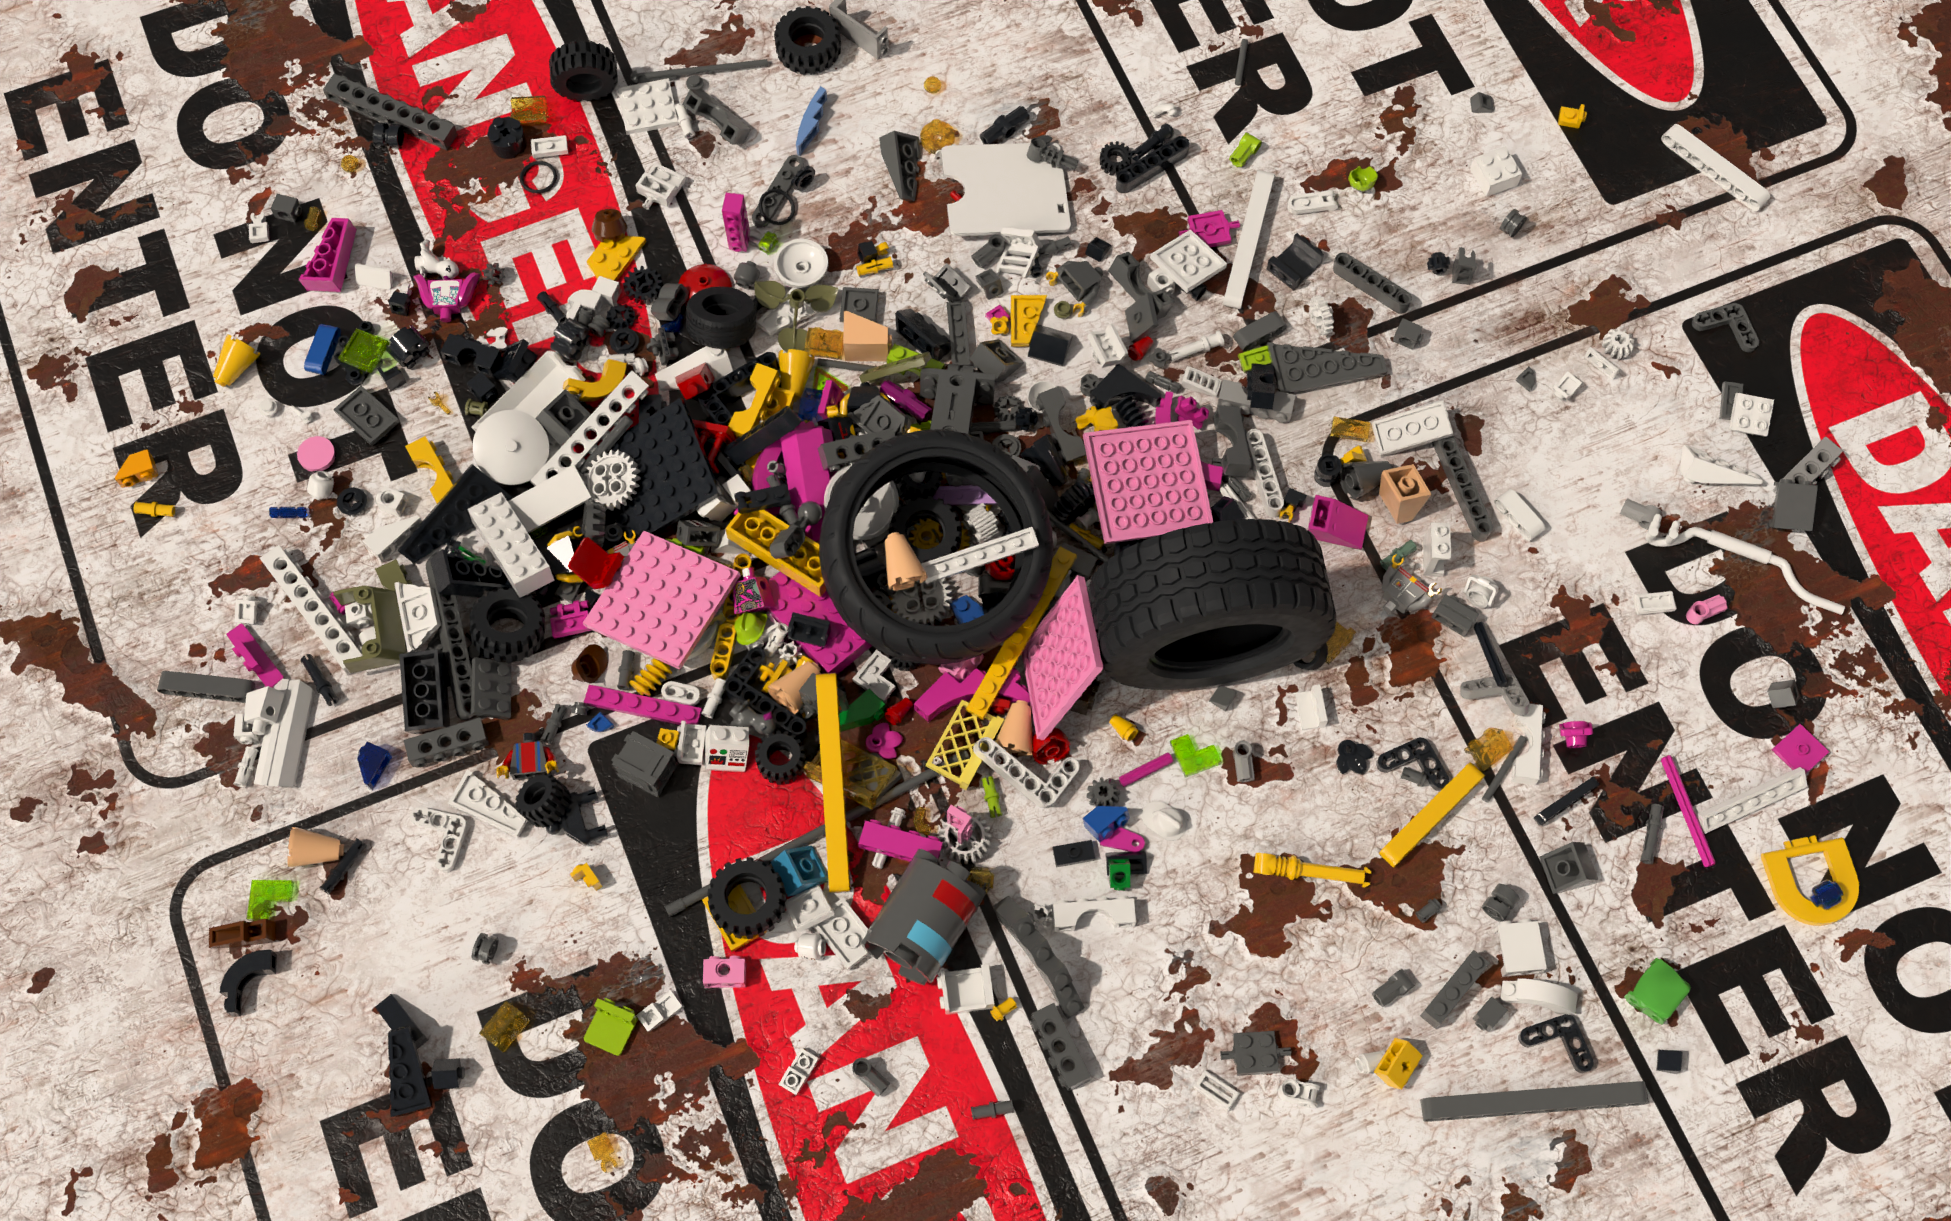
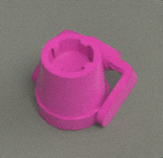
M1571 721L1559 724V731L1561 736H1565L1567 748H1582L1587 746V735L1593 734V726L1591 722Z

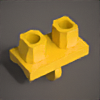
M783 659L782 662H779L774 671L772 669L775 665L771 662L767 667L761 665L759 670L763 674L760 679L765 681L767 677H770L761 690L763 693H768L770 689L768 686L792 671L786 666L788 664L787 661Z

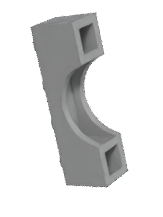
M1223 379L1217 407L1218 405L1240 407V412L1244 415L1251 414L1262 419L1270 418L1281 423H1289L1296 395L1277 391L1274 396L1273 410L1250 408V400H1247V395L1243 391L1241 383Z

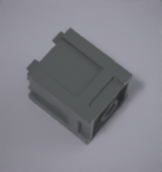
M632 731L631 735L627 734L624 739L626 744L619 755L615 754L611 760L613 761L612 765L616 768L618 777L659 798L669 778L679 765L675 761V754L673 751Z

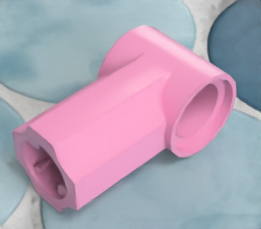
M1720 595L1704 601H1696L1687 611L1686 618L1692 624H1700L1704 619L1726 611L1727 602Z

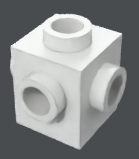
M354 602L345 606L347 624L360 629L369 627L370 624L374 623L371 604L360 605Z

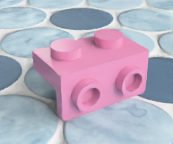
M950 805L947 810V823L958 829V843L962 844L964 840L968 841L973 833V830H971L973 827L972 817L966 814L967 811L962 807Z

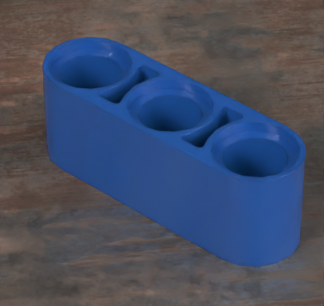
M325 324L319 325L304 362L305 371L321 375L326 374L338 345V338L341 336L339 327Z

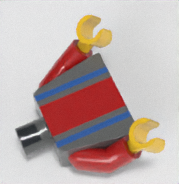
M524 733L523 743L514 744L513 750L508 753L502 765L497 767L496 773L498 779L501 775H505V779H509L510 772L513 780H522L535 777L538 773L546 772L551 774L550 771L556 770L558 773L559 769L557 758L551 749L544 746L541 741L535 742L534 733Z

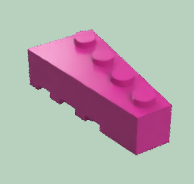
M331 218L322 235L320 245L316 246L314 250L315 254L312 260L308 261L305 266L307 269L304 275L301 274L298 279L307 291L341 292L357 231L349 218Z

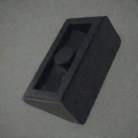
M1130 851L1105 853L1107 876H1109L1108 859H1129L1130 875L1147 874L1145 851L1136 853ZM1117 872L1115 875H1125V873Z

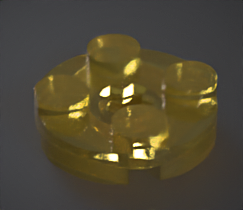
M939 119L932 120L921 130L920 140L922 147L927 152L936 154L937 150H942L944 146L955 143V130L946 122ZM936 135H940L942 139L938 138L935 140L934 138Z

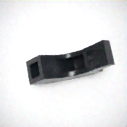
M259 950L248 953L234 962L227 970L220 986V993L227 997L224 1001L226 1013L232 1017H240L242 993L247 983L257 976L276 974L277 954L274 951Z

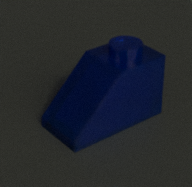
M806 388L801 397L798 416L802 419L801 422L805 421V423L812 421L815 424L819 421L818 406L821 402L823 390Z
M367 741L365 746L360 748L357 760L364 784L369 790L373 791L392 756L387 750Z

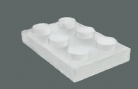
M842 897L831 906L835 915L813 927L845 968L849 970L869 955L861 945L868 928Z

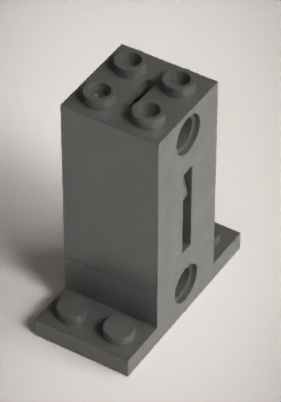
M921 368L920 398L935 399L930 430H952L970 435L975 403L994 404L995 374Z

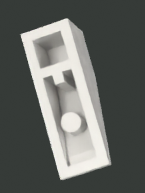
M416 515L377 528L366 535L363 543L383 563L403 545L421 524L422 520Z

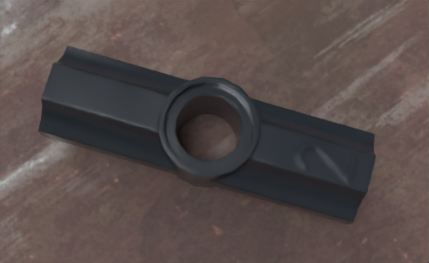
M1019 106L1008 115L999 116L991 127L980 134L982 143L995 144L1003 137L1009 138L1012 136L1017 127L1030 119L1026 108Z

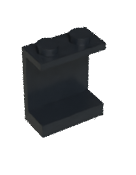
M1296 233L1293 243L1277 258L1272 256L1268 260L1267 270L1294 291L1322 264L1324 254L1318 247L1310 244L1305 237Z

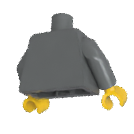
M1067 261L1057 268L1055 273L1048 272L1046 280L1048 281L1053 278L1049 281V285L1054 286L1058 278L1078 302L1082 301L1081 304H1075L1073 307V313L1076 309H1081L1078 313V317H1081L1084 314V307L1090 305L1100 290L1099 284L1102 280L1103 271L1100 267L1093 268L1088 261Z

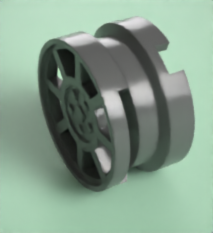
M1513 209L1503 220L1500 230L1506 231L1512 238L1523 227L1527 217L1520 215L1517 209Z
M480 933L472 950V960H481L482 963L489 965V960H493L497 951L498 937H488V934Z

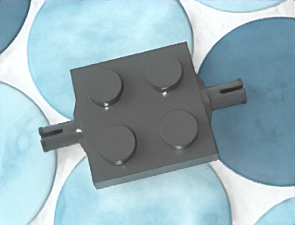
M1274 1031L1233 1033L1234 1046L1232 1051H1220L1221 1060L1233 1059L1236 1065L1237 1076L1279 1073V1056H1291L1290 1047L1278 1048L1275 1042Z

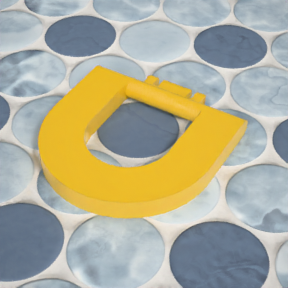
M1814 835L1810 836L1809 839L1808 837L1794 839L1791 843L1790 841L1783 842L1785 849L1762 853L1761 860L1773 895L1780 907L1795 920L1813 926L1829 925L1845 917L1855 906L1859 894V882L1844 838L1817 842V837ZM1823 852L1834 882V893L1831 899L1826 902L1816 903L1804 898L1796 887L1787 861L1788 858Z

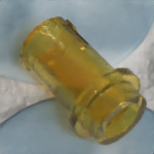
M310 207L308 217L304 221L307 230L314 231L318 228L319 224L317 222L321 210H318L317 207Z

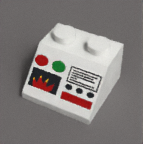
M710 725L705 732V770L745 772L749 749V727Z

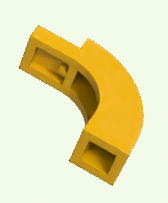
M608 359L603 365L602 376L599 381L589 383L568 378L563 383V389L568 390L570 394L577 395L580 393L579 401L591 402L603 399L621 383L625 375L627 363Z

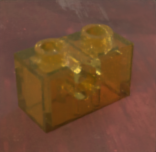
M808 327L805 351L809 352V356L815 355V357L842 360L844 351L843 332L839 330H824L820 327Z

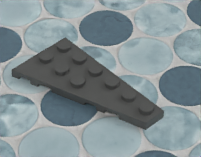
M1267 343L1271 363L1274 365V375L1279 392L1293 394L1387 374L1384 357L1380 354L1351 353L1344 350L1333 351L1332 349Z

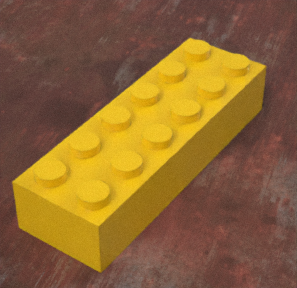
M765 510L745 514L738 512L725 528L728 539L819 597L824 594L827 589L821 573L818 543L805 536L804 543L794 556L775 559L770 553V545L782 530L788 529L789 525Z

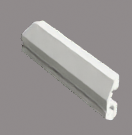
M282 679L274 685V689L285 692L276 723L267 725L265 728L254 784L296 786L314 692L313 688L301 680Z

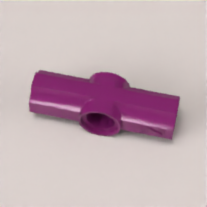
M889 380L882 383L879 392L883 393L902 413H908L920 422H926L929 419L932 409L919 401L913 392L908 389L903 390Z

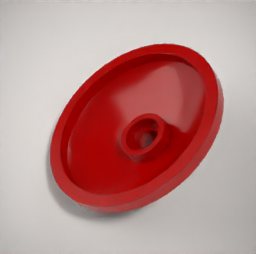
M699 264L689 268L681 276L678 283L683 284L689 291L685 306H687V302L695 293L705 288L719 286L732 288L729 275L722 268L712 264Z

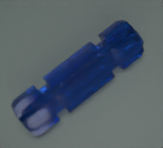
M270 507L269 516L271 518H278L279 516L280 518H296L297 516L298 518H305L307 516L306 507H280L279 509L278 507Z

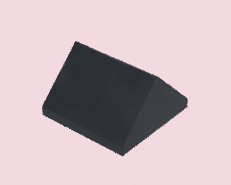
M1038 325L1033 331L1028 357L1063 367L1073 334Z

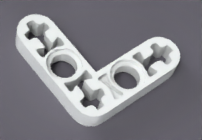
M424 807L414 808L410 813V819L416 826L444 832L436 858V866L443 873L451 872L456 865L468 828L466 820L462 816ZM422 813L424 817L429 818V824L427 819L420 818L418 821L416 815L419 816ZM436 817H443L444 822L442 825H434ZM460 821L462 827H458L456 831V828L453 825L458 824V822ZM455 839L457 841L456 847L448 849L446 846L447 842ZM444 851L449 853L448 861L450 862V864H446L445 867H443V865L441 864V862L446 861L447 855L446 853H444Z

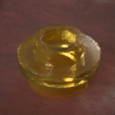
M935 76L928 77L924 82V89L928 93H937L941 89V82Z
M346 155L342 158L341 167L346 172H353L359 167V161L352 155Z

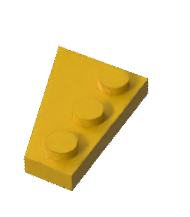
M1011 295V347L1030 346L1033 331L1037 327L1047 295Z

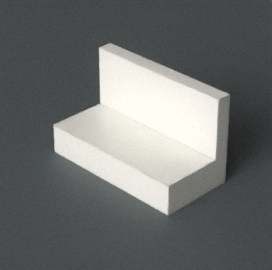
M1320 684L1312 685L1311 691L1295 693L1302 730L1326 727L1328 719Z

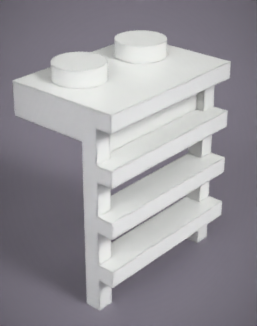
M1003 227L1001 235L1007 245L995 273L997 276L1000 272L1023 274L1022 278L1027 279L1028 275H1031V267L1035 265L1034 260L1039 256L1038 251L1043 247V244L1035 231L1031 229L1023 230L1015 227ZM1008 254H1013V255L1030 256V259H1027V258H1019V257H1010V256H1007V255H1008ZM1004 263H1011V264H1019V265H1027V266H1026V268H1024V267L1007 266V265H1003V264H1004Z

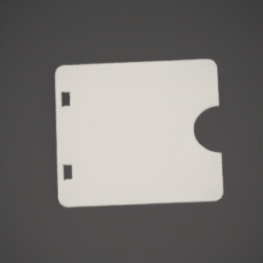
M1049 142L1046 147L1051 146V150L1056 148V152L1059 153L1060 146L1057 143ZM1030 143L944 146L941 150L943 176L957 180L965 190L964 196L959 201L947 204L950 233L954 236L1000 235L1003 227H1015L1023 230L1031 229L1035 233L1069 231L1071 222L1063 165L1060 164L1058 168H1052V164L1049 163L1050 160L1047 159L1045 162L1043 157L1039 162L1029 160L1027 152ZM1063 206L1064 213H1059L1058 207Z

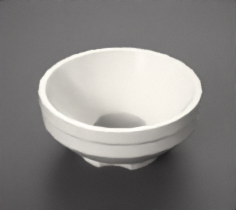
M1049 381L1034 383L1027 393V402L1030 408L1036 413L1043 414L1042 410L1039 411L1036 406V398L1039 393L1057 386Z

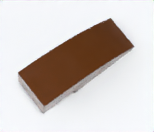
M269 919L252 922L239 921L209 928V948L211 949L251 946L276 941V922Z

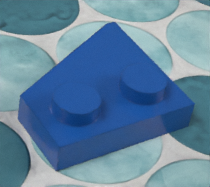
M968 595L955 599L950 603L951 610L958 624L972 621L984 615L983 607Z

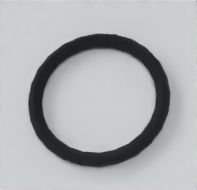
M545 161L529 163L520 174L521 185L531 193L547 192L555 185L557 180L556 169ZM539 164L548 166L553 172V181L548 187L534 190L526 186L523 177L528 168Z
M770 189L760 197L759 211L767 222L773 225H784L793 218L795 205L790 195L785 191ZM780 193L789 200L791 214L786 220L777 222L765 215L762 204L768 194Z

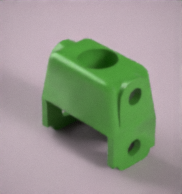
M1655 958L1650 963L1651 966L1637 982L1633 992L1629 991L1624 998L1638 1011L1662 1025L1688 995L1691 987L1672 967L1663 960Z

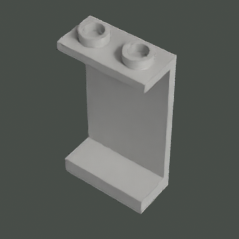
M834 0L829 5L830 15L836 19L840 33L877 60L888 52V27L884 26L877 34H874L847 15L846 0Z

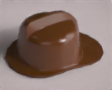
M596 644L588 645L572 662V680L591 684L599 679L608 666L607 654L601 646Z

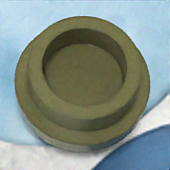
M1060 301L1054 306V314L1058 318H1068L1072 313V307L1066 301Z

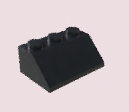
M905 309L895 313L896 331L920 353L930 352L932 359L940 361L950 352L949 339L937 332L933 324H928L919 312L916 313L912 309Z

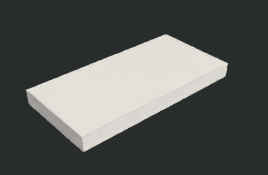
M1444 400L1371 422L1380 457L1454 436Z
M573 465L509 500L508 503L529 534L593 498L576 466Z

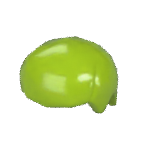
M1358 166L1350 172L1348 179L1352 188L1359 191H1368L1374 186L1378 174L1370 166L1366 169H1361Z

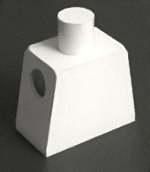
M267 686L246 694L244 721L253 725V734L264 735L265 726L276 723L285 692Z

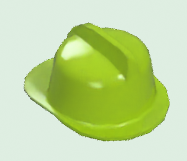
M744 612L738 617L734 625L736 640L739 644L750 645L762 636L768 619L766 613L757 612L752 614Z

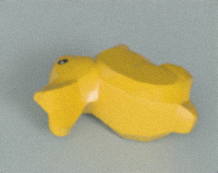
M1091 406L1084 415L1075 418L1079 430L1084 429L1090 423L1093 424L1094 428L1095 426H1103L1117 429L1118 423L1113 416L1111 406L1099 410L1095 406Z

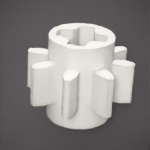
M794 641L788 644L784 642L783 649H779V654H781L780 661L782 662L783 659L787 661V666L793 663L797 665L798 658L801 659L802 653H800L802 650L801 646L796 647Z
M1045 903L1042 906L1034 904V911H1028V914L1033 916L1031 920L1034 922L1036 929L1038 926H1043L1046 929V923L1052 922V918L1048 916L1052 913V909L1047 910ZM1040 913H1043V917L1037 919V915L1039 916Z

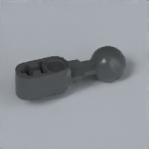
M807 501L799 507V519L795 520L788 529L782 530L771 543L770 553L773 558L780 559L795 555L805 541V529L807 526L817 524L822 518V509L819 504Z

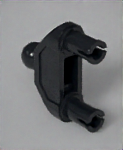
M595 788L579 794L577 792L570 793L569 806L566 808L564 815H561V821H555L554 824L545 827L546 831L551 835L558 834L563 828L568 837L583 846L590 845L591 841L608 837L605 824L588 830L585 828L582 817L581 805L598 801Z

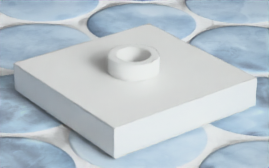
M819 884L787 899L785 902L786 910L798 933L835 915Z

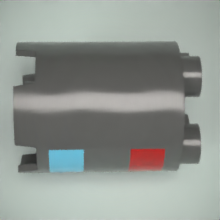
M923 849L917 850L861 942L862 947L872 957L878 959L884 952L890 959L901 965L898 972L899 975L920 985H925L927 981L932 983L986 895L985 890L980 886L967 881L970 872L966 868L953 861H949L946 867L943 868L937 865L939 860L934 855Z

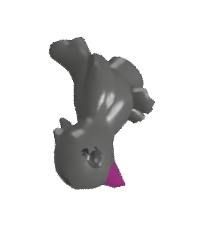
M749 699L743 704L738 702L729 713L733 717V721L728 726H753L755 731L764 735L773 732L776 728V721L772 717V713H756L754 709L749 707Z

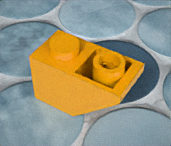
M148 449L129 455L116 474L115 480L124 488L132 487L136 483L150 481L158 477L154 457Z

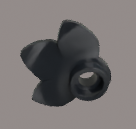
M1351 740L1341 741L1337 748L1339 756L1336 760L1340 773L1344 774L1350 769L1356 774L1364 775L1367 768L1366 759L1373 756L1372 751L1364 744H1355ZM1346 746L1350 747V753L1346 752Z

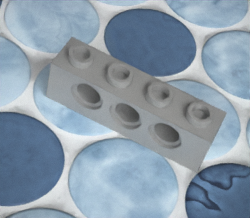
M1825 436L1783 479H1791L1794 484H1796L1795 482L1799 484L1800 480L1812 481L1811 485H1816L1818 482L1815 480L1818 477L1822 479L1829 472L1827 468L1830 465L1832 467L1836 466L1841 460L1839 456L1843 450Z

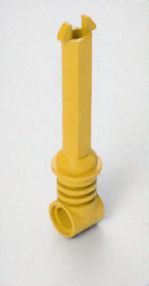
M1256 853L1253 873L1274 875L1275 873L1276 876L1280 874L1282 877L1285 874V877H1288L1290 880L1300 876L1362 884V887L1365 888L1370 885V883L1364 882L1365 873L1370 874L1371 871L1367 867H1364V870L1306 863L1296 858L1295 855L1287 857V859L1283 856L1281 859V856L1276 858V855Z

